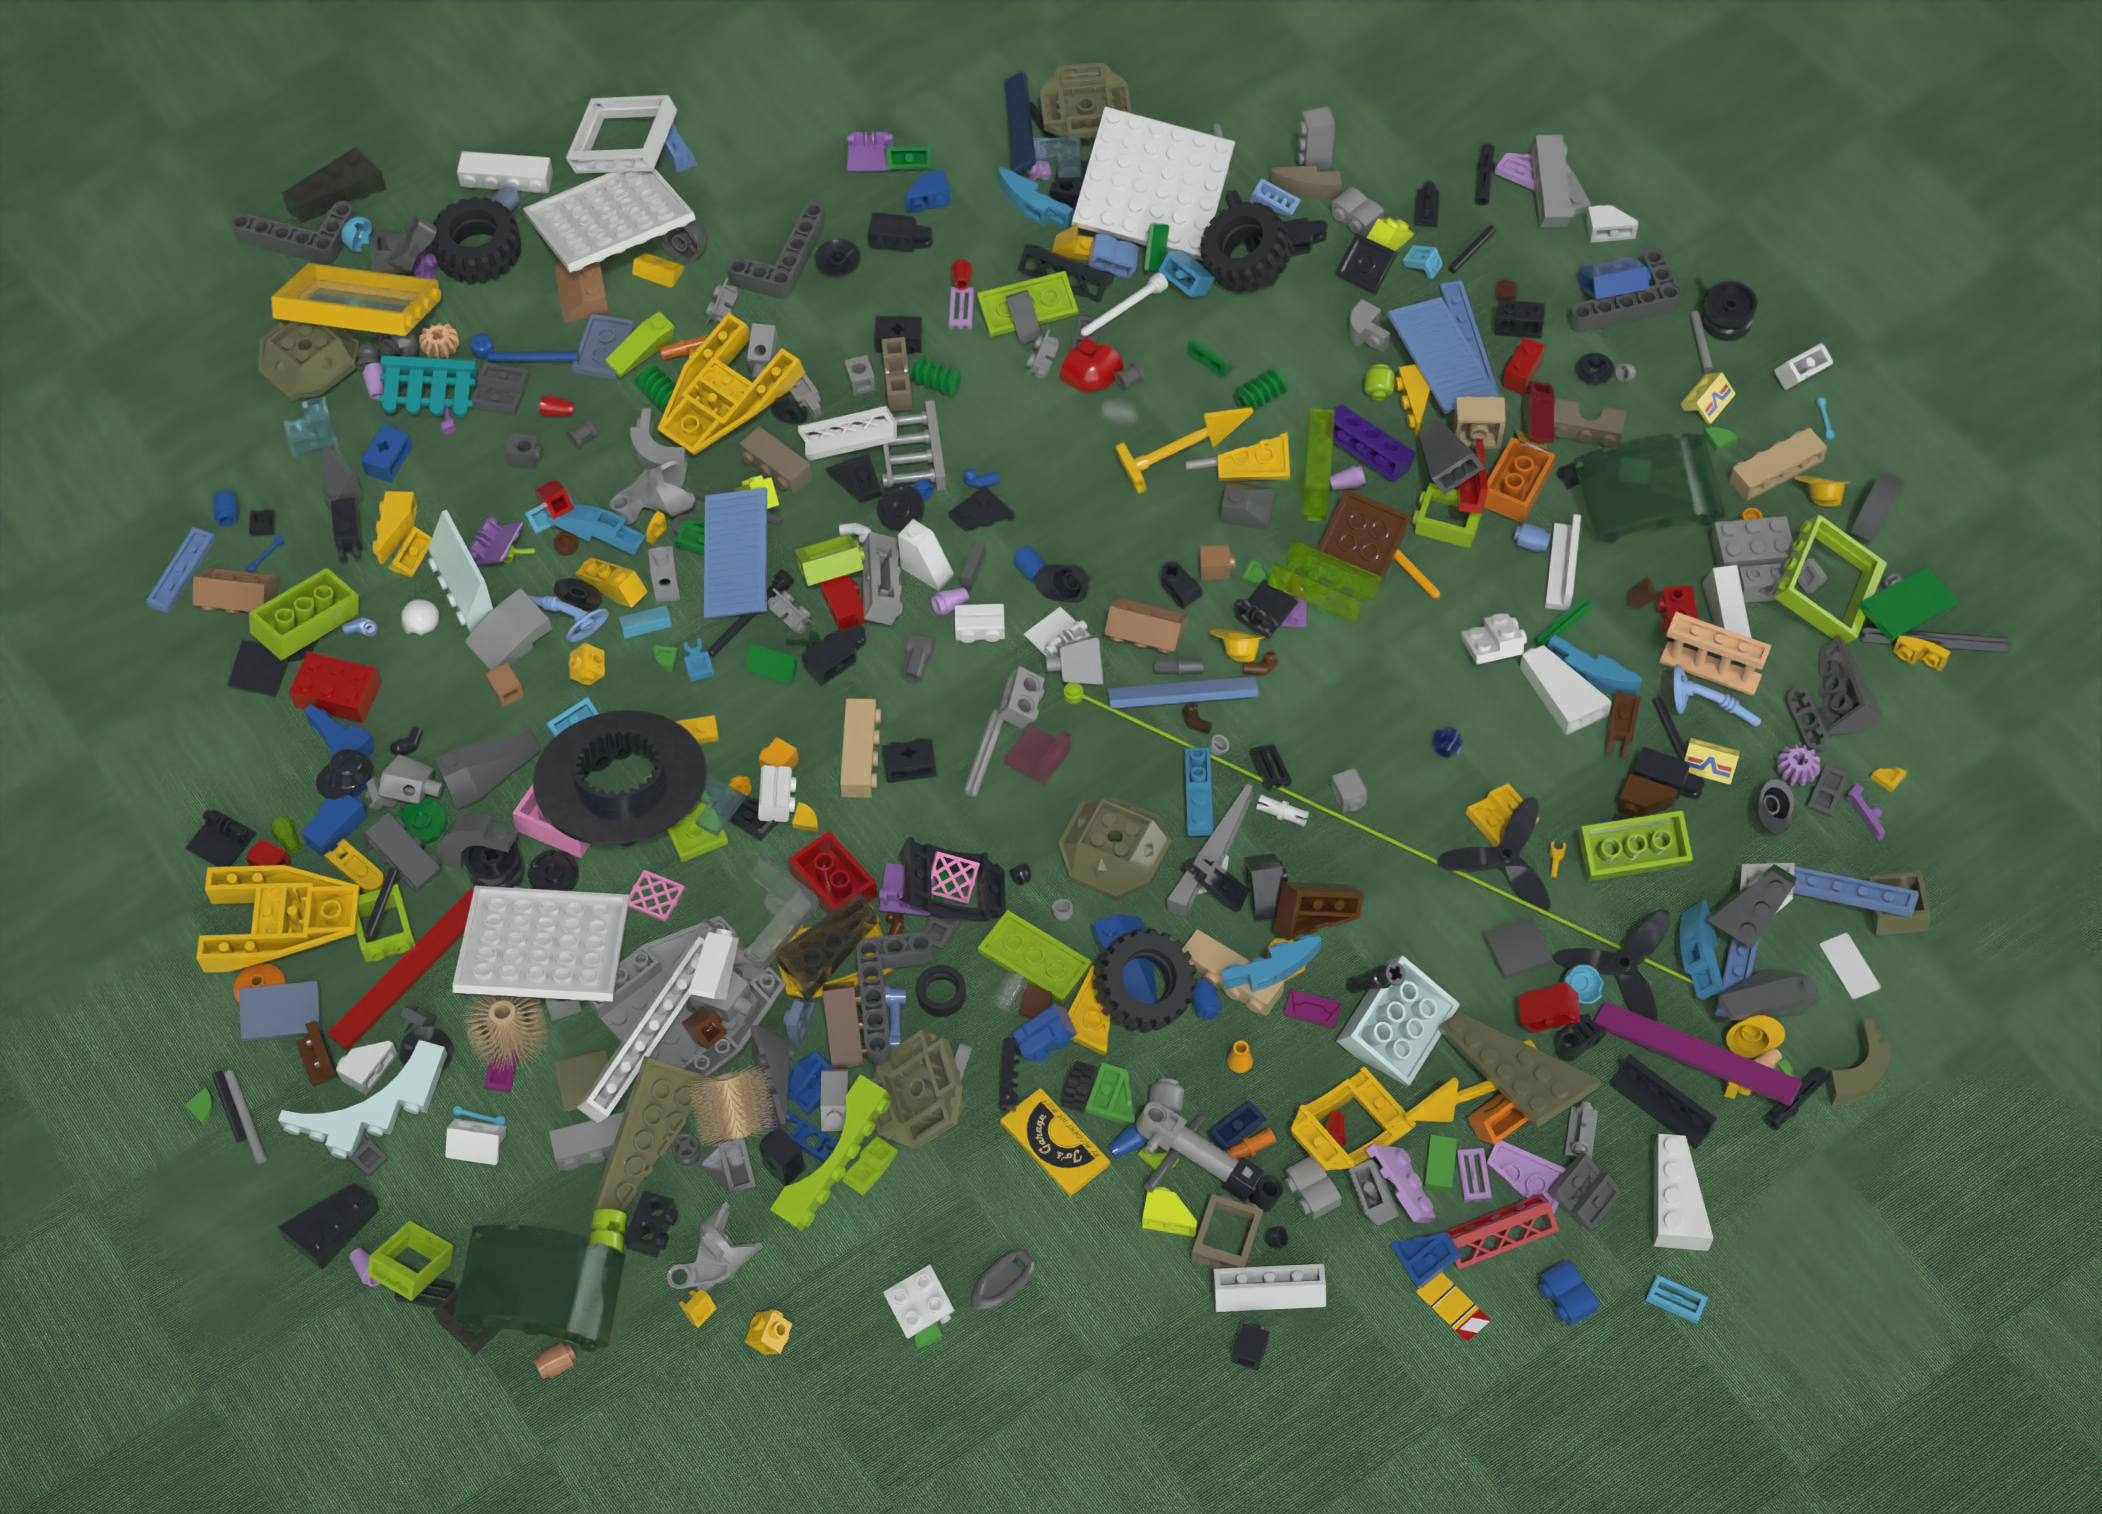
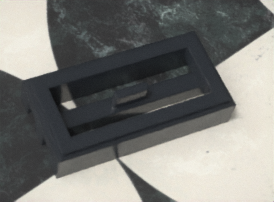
M1274 744L1251 748L1250 756L1267 790H1271L1272 786H1275L1277 789L1281 788L1282 784L1285 787L1291 785L1292 780ZM1267 751H1269V753H1270V756H1271V758H1272V760H1273V762H1274V764H1275V766H1276V768H1277V770H1278V772H1279V774H1280V776H1281L1280 778H1278V776H1277V774H1276V771H1275V769H1274V765H1273L1272 761L1269 759V757H1268V755H1267V753H1266Z
M435 1279L428 1286L448 1291L426 1287L421 1292V1294L445 1298L444 1302L416 1296L411 1301L395 1292L394 1298L397 1301L448 1311L456 1285L454 1282Z

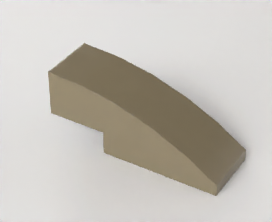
M1316 165L1271 168V184L1290 194L1324 200H1335L1341 195L1340 171L1317 172Z

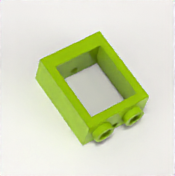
M1429 483L1427 492L1422 491L1419 505H1422L1421 509H1416L1412 523L1416 524L1415 534L1471 549L1482 514L1470 512L1465 528L1426 518L1431 501L1458 507L1456 489H1452L1444 494L1437 484Z
M850 534L794 550L800 573L808 586L863 570L862 561L866 560L862 546L860 547L858 540H853Z
M398 884L393 885L384 910L394 907L398 908L404 932L367 943L366 938L363 936L364 929L361 918L371 915L381 889L359 895L356 933L366 963L380 961L386 956L396 953H406L416 944Z
M409 1220L370 1255L367 1276L412 1301L451 1265L454 1245ZM410 1247L432 1261L419 1273H416L394 1259L403 1250Z

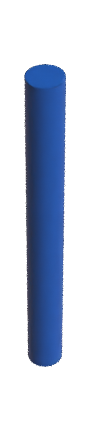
M579 351L488 353L487 358L488 362L579 361L580 353Z

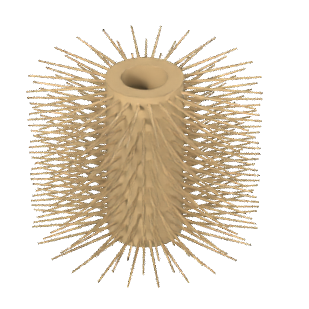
M493 995L491 996L494 1000L493 1003L490 999L484 998L488 1004L483 1003L484 1007H475L473 1009L481 1011L480 1013L475 1012L473 1015H484L483 1018L478 1019L476 1017L471 1020H464L469 1023L479 1020L485 1022L483 1024H478L479 1022L468 1024L472 1026L471 1028L466 1027L469 1029L467 1033H471L468 1034V1039L470 1037L473 1038L472 1041H469L471 1042L470 1044L482 1046L490 1041L488 1046H482L481 1049L480 1047L478 1049L475 1048V1050L478 1052V1050L484 1051L486 1048H489L488 1052L482 1054L484 1056L485 1054L489 1055L490 1052L494 1053L488 1060L492 1057L495 1060L497 1054V1059L499 1060L500 1058L501 1060L503 1054L502 1063L504 1059L506 1060L507 1056V1069L508 1055L509 1066L511 1061L513 1067L511 1051L514 1049L517 1056H520L518 1058L522 1065L520 1059L522 1058L521 1052L525 1057L524 1053L527 1054L524 1049L532 1050L523 1044H527L532 1048L533 1046L536 1047L539 1043L534 1044L532 1041L535 1042L539 1038H531L530 1036L548 1033L544 1032V1030L533 1033L529 1032L531 1030L543 1029L542 1025L546 1026L544 1023H537L538 1020L543 1022L544 1016L539 1015L541 1012L536 1007L535 1009L529 1008L525 1012L523 1011V1008L535 1005L533 1001L518 1008L520 1004L525 1003L526 1000H530L532 997L518 1001L517 1005H514L516 1004L515 996H511L510 1000L506 996L505 1000V996L503 998V995H500L501 1001H499V997L497 1001ZM527 1012H530V1013H531L528 1017H527V1016L523 1017V1015H524L525 1013H527ZM527 1018L532 1019V1021L530 1020L529 1022H523ZM533 1023H536L535 1025H533V1027H525L528 1024L532 1025ZM482 1026H487L485 1029L481 1028V1029H479V1030H476V1031L474 1032V1035H473V1032H470V1031L475 1030V1029H478V1028H480V1027H482ZM483 1031H489L485 1035L481 1034ZM490 1036L486 1041H482L485 1037Z
M731 1070L729 1073L724 1071V1074H718L716 1077L711 1076L714 1078H696L712 1079L706 1080L710 1082H704L707 1084H692L695 1087L703 1086L700 1088L704 1089L696 1090V1092L690 1090L694 1094L701 1093L697 1095L700 1097L698 1100L701 1099V1101L691 1098L699 1104L704 1103L703 1105L695 1104L702 1108L695 1107L702 1113L696 1112L700 1115L706 1114L702 1117L708 1116L705 1119L701 1118L703 1121L706 1120V1122H702L704 1125L709 1124L708 1126L700 1125L707 1129L701 1128V1130L707 1133L701 1132L703 1136L711 1135L707 1138L716 1136L714 1138H717V1141L724 1139L723 1141L727 1139L736 1140L738 1138L741 1141L742 1137L749 1136L751 1133L756 1134V1131H769L761 1130L765 1128L760 1127L771 1128V1126H760L763 1124L758 1122L765 1120L763 1122H767V1120L773 1122L769 1118L762 1119L766 1117L763 1113L772 1115L771 1112L758 1111L762 1110L760 1109L761 1107H766V1105L762 1104L765 1103V1101L762 1102V1099L768 1101L764 1097L758 1098L760 1096L768 1097L761 1093L767 1094L766 1091L761 1089L767 1090V1088L764 1086L757 1087L761 1085L758 1083L760 1080H757L761 1079L760 1077L757 1078L754 1077L755 1075L747 1074L750 1073L748 1072L750 1070L745 1072H732Z

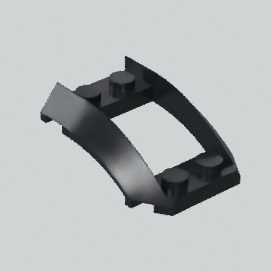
M911 836L907 838L899 854V857L904 858L905 895L899 899L900 901L939 916L962 920L987 921L1005 914V870L998 863L994 865L988 859V853L970 854L955 852L928 843L922 845L915 842ZM936 851L980 863L977 871L979 908L955 906L932 899L931 867ZM944 857L947 864L954 860ZM941 859L937 861V870L944 866ZM960 861L963 868L970 865L969 863ZM957 863L949 867L951 872L957 873L960 871ZM973 867L967 870L966 873L972 874Z

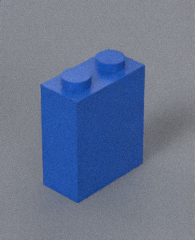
M1633 257L1579 267L1581 290L1596 300L1649 289L1648 281H1651L1650 270L1646 265Z

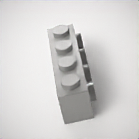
M1536 135L1531 145L1540 227H1567L1570 220L1574 217V206L1570 203L1572 186L1568 184L1570 168L1565 160L1567 145L1563 143V135Z

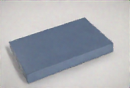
M590 314L577 350L580 353V359L573 362L571 367L572 373L617 380L618 375L605 363V359L635 330V321Z
M318 981L239 989L241 1040L243 1042L306 1035L308 1031L305 1024L314 1020L321 1032L320 987Z

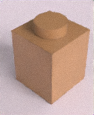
M1229 545L1200 546L1201 580L1230 579V569H1235V557L1230 555Z
M508 663L494 667L490 672L486 673L489 687L502 708L524 697L521 684Z

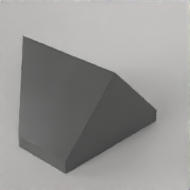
M744 1137L741 1138V1141L738 1138L721 1143L717 1142V1145L712 1147L695 1164L729 1190L730 1193L756 1186Z

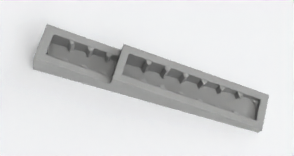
M1246 784L1197 856L1202 860L1215 861L1222 866L1253 799L1252 785ZM1189 870L1186 871L1167 899V911L1187 918L1201 888V885L1194 879L1196 875L1192 874Z

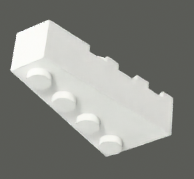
M1658 1134L1654 1145V1247L1709 1251L1714 1238L1686 1136Z

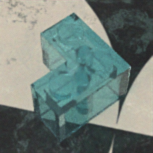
M325 397L302 402L305 417L284 421L287 442L292 457L323 451V446L326 444L331 448L339 447L335 424Z

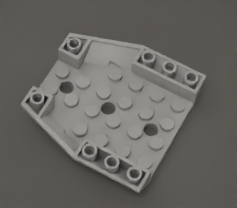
M721 916L642 945L619 963L613 1002L587 1000L602 1024L620 1043L626 1037L689 943L699 936L705 940L707 933H716L717 928L732 931V937H737V932ZM738 942L733 971L741 973V978L749 984L751 995L748 1000L756 1004V1009L752 1016L748 1018L738 1012L732 1021H723L721 1024L727 1034L709 1049H705L694 1043L682 1025V1022L693 1014L688 1011L691 1005L690 998H688L649 1057L704 1076H711L742 1052L751 1038V1026H759L785 988L786 983L770 967L765 970Z

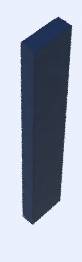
M1023 70L1004 81L1013 170L1017 174L1036 165L1027 75Z

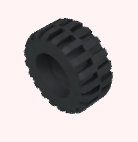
M471 197L469 200L463 198L458 200L459 202L456 204H449L446 210H442L437 215L438 218H435L433 221L437 232L431 243L438 266L448 277H454V280L462 283L466 281L467 284L475 285V282L485 284L488 280L493 279L495 281L500 278V275H506L510 271V266L514 267L517 263V258L521 254L520 235L515 217L506 206L503 207L502 203L496 200L492 202L490 198L483 197V199ZM485 234L493 236L488 242L479 246L466 247L459 245L464 239L473 235Z
M1242 202V205L1237 203L1230 205L1231 208L1221 210L1219 216L1213 217L1209 223L1211 225L1209 227L1206 226L1203 232L1205 237L1201 238L1200 243L1201 257L1220 286H1224L1229 291L1235 290L1237 293H1244L1245 290L1254 292L1259 287L1262 289L1267 287V284L1271 281L1275 282L1279 278L1278 274L1280 272L1283 273L1286 269V262L1289 263L1291 258V236L1279 215L1268 205L1263 206L1259 202H1254L1253 204L1251 202ZM1255 236L1262 237L1259 246L1249 255L1241 258H1230L1232 251L1241 241Z
M1141 928L1135 929L1131 933L1126 932L1113 941L1099 957V963L1095 966L1093 973L1096 975V978L1093 980V989L1098 991L1095 998L1097 1003H1103L1105 1008L1102 1012L1106 1016L1111 1014L1114 1017L1112 1022L1116 1025L1125 1024L1126 1030L1135 1031L1140 1029L1141 1033L1149 1032L1152 1029L1157 1031L1168 1024L1170 1025L1188 1009L1187 1006L1193 1001L1195 996L1193 990L1197 988V979H1193V975L1197 972L1196 966L1189 963V959L1192 958L1189 951L1184 953L1180 947L1183 944L1178 939L1175 942L1170 940L1171 934L1163 932L1160 935L1157 934V929L1152 928L1143 931ZM1145 958L1153 961L1161 968L1166 978L1167 989L1166 994L1160 1001L1144 1003L1135 999L1127 991L1123 981V969L1130 960Z

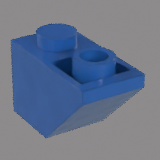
M944 170L925 173L918 178L905 195L907 213L951 205L950 188Z

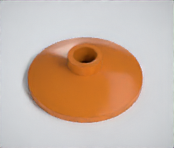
M268 963L252 965L245 968L236 978L234 995L240 1004L239 989L286 984V980L281 970L274 965ZM257 981H262L259 985H254Z

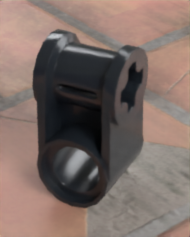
M1169 561L1162 566L1161 587L1169 594L1179 608L1184 609L1203 596L1202 588L1198 582L1179 563Z
M1586 1013L1580 1017V1022H1576L1562 1031L1555 1049L1556 1054L1563 1061H1573L1588 1049L1596 1046L1605 1037L1606 1031L1604 1029L1600 1030L1591 1021V1016ZM1564 1043H1570L1574 1047H1568Z

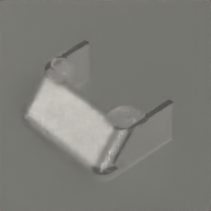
M762 854L750 877L769 891L763 905L765 910L774 919L748 949L738 942L733 967L765 968L769 966L811 918L819 905V900L815 893ZM705 918L694 940L699 936L705 940L708 932L716 933L719 927Z

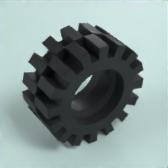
M1076 1061L1065 1089L1064 1107L1085 1112L1098 1075L1097 1066Z

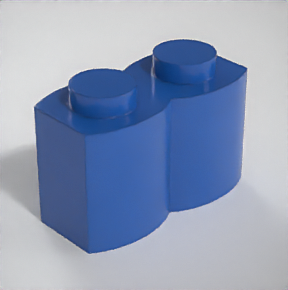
M1569 1259L1541 1274L1539 1290L1545 1299H1550L1555 1304L1554 1311L1561 1322L1565 1321L1569 1326H1572L1598 1311L1599 1302L1596 1296L1583 1281L1580 1273Z

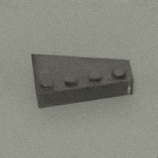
M354 147L283 192L282 196L287 211L302 224L327 214L328 210L338 201L349 202L357 198L362 200L369 197V193L377 190L380 193L387 189L382 172Z
M859 893L775 952L777 963L807 1002L877 924L876 912L862 894Z

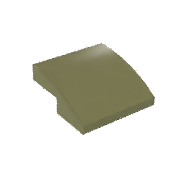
M607 1050L555 1061L565 1113L579 1110L577 1108L609 1061Z

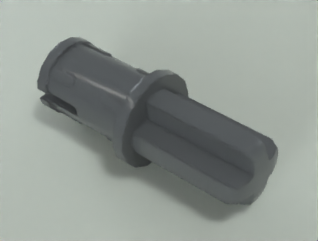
M1180 656L1177 657V660L1156 659L1154 660L1153 668L1156 673H1177V676H1181V674H1203V659H1181Z

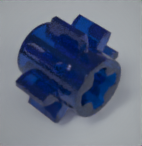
M1445 727L1443 731L1436 730L1432 737L1431 745L1434 746V751L1439 756L1449 758L1452 753L1454 755L1459 754L1464 740L1460 739L1461 734L1458 730L1452 727Z

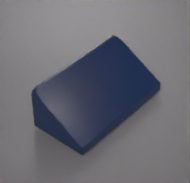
M1249 1100L1209 1131V1139L1227 1152L1267 1121V1118Z

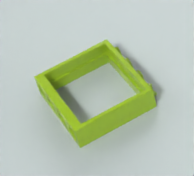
M1819 514L1809 521L1805 520L1800 526L1799 531L1801 533L1792 546L1793 552L1791 557L1784 565L1785 571L1777 582V591L1774 598L1833 640L1840 635L1847 644L1858 638L1866 614L1858 605L1862 600L1875 594L1887 563ZM1814 537L1862 571L1842 622L1794 589Z

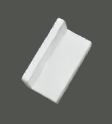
M454 1119L447 1127L445 1156L451 1159L496 1165L499 1161L500 1143L506 1136V1126Z

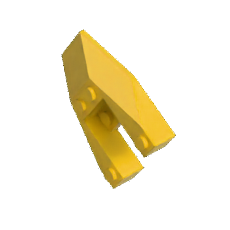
M728 312L684 364L658 426V431L695 455L772 404L777 397H781L790 391L805 373L803 366L798 358L781 348L753 383L728 367L730 362L750 340L751 336L747 325Z
M286 865L207 867L205 891L212 904L254 903L251 934L199 936L196 959L204 973L235 971L356 933L359 885Z

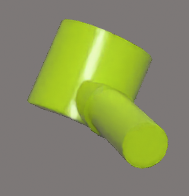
M510 545L508 555L502 562H512L514 555L535 554V548L519 549Z

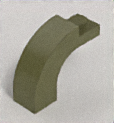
M1864 1019L1859 1029L1864 1062L1856 1068L1832 1070L1827 1085L1832 1106L1852 1104L1868 1097L1878 1087L1888 1068L1891 1057L1890 1042H1881V1031L1879 1028H1876L1874 1019Z

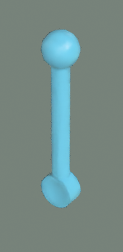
M1820 397L1817 399L1816 404L1820 406L1825 424V438L1831 441L1834 439L1835 433L1831 430L1824 406L1826 400Z
M459 1105L453 1108V1114L456 1116L462 1114L495 1123L496 1125H506L505 1118L502 1116L493 1118L464 1110Z

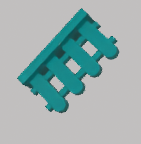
M381 355L380 364L383 374H381L380 380L384 382L383 396L378 395V403H382L383 410L386 413H394L397 410L398 404L406 405L407 412L411 415L418 414L421 406H429L430 412L434 416L442 415L445 407H453L455 416L462 418L467 415L468 408H473V401L469 400L470 387H475V379L477 380L478 370L476 361ZM400 383H408L407 397L398 396ZM423 384H432L430 398H422ZM447 385L455 386L454 400L446 399Z

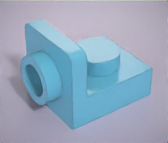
M1413 245L1402 260L1405 267L1424 269L1428 279H1433L1443 265L1436 247Z

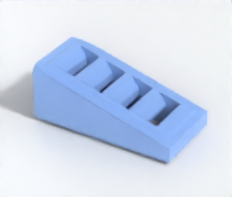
M1261 178L1249 202L1251 204L1259 202L1263 206L1268 205L1274 212L1292 217L1301 199ZM1287 202L1291 203L1289 208L1285 206Z

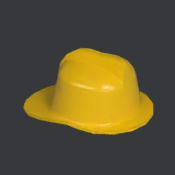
M1794 476V479L1808 483L1810 497L1819 506H1839L1842 503L1845 484L1851 483V481H1833L1812 476Z
M1230 629L1210 630L1212 635L1223 638L1227 655L1239 662L1254 661L1258 652L1259 641L1265 638L1262 635H1251Z
M1756 1015L1738 1020L1728 1031L1726 1041L1730 1050L1735 1054L1745 1058H1752L1783 1043L1785 1029L1774 1018Z

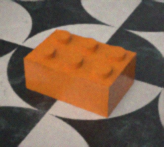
M1512 437L1487 480L1488 492L1484 508L1524 524L1553 472L1556 455L1523 445L1518 439Z

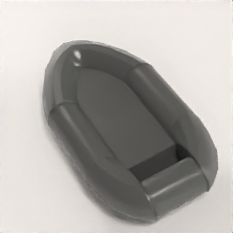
M1014 1249L1001 1256L977 1281L972 1293L971 1303L973 1309L979 1311L989 1310L1008 1302L1032 1279L1037 1268L1036 1261L1023 1249ZM1017 1259L1026 1267L1024 1271L1014 1264Z

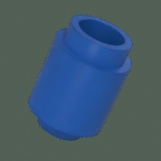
M221 490L212 497L214 519L218 525L229 527L234 525L238 518L237 496L228 490Z
M1022 547L1014 555L1013 563L1028 580L1035 582L1037 572L1046 565L1043 559L1032 547Z
M1208 979L1198 980L1197 988L1193 990L1195 996L1192 1001L1197 1015L1206 1020L1214 1019L1223 1008L1216 989Z

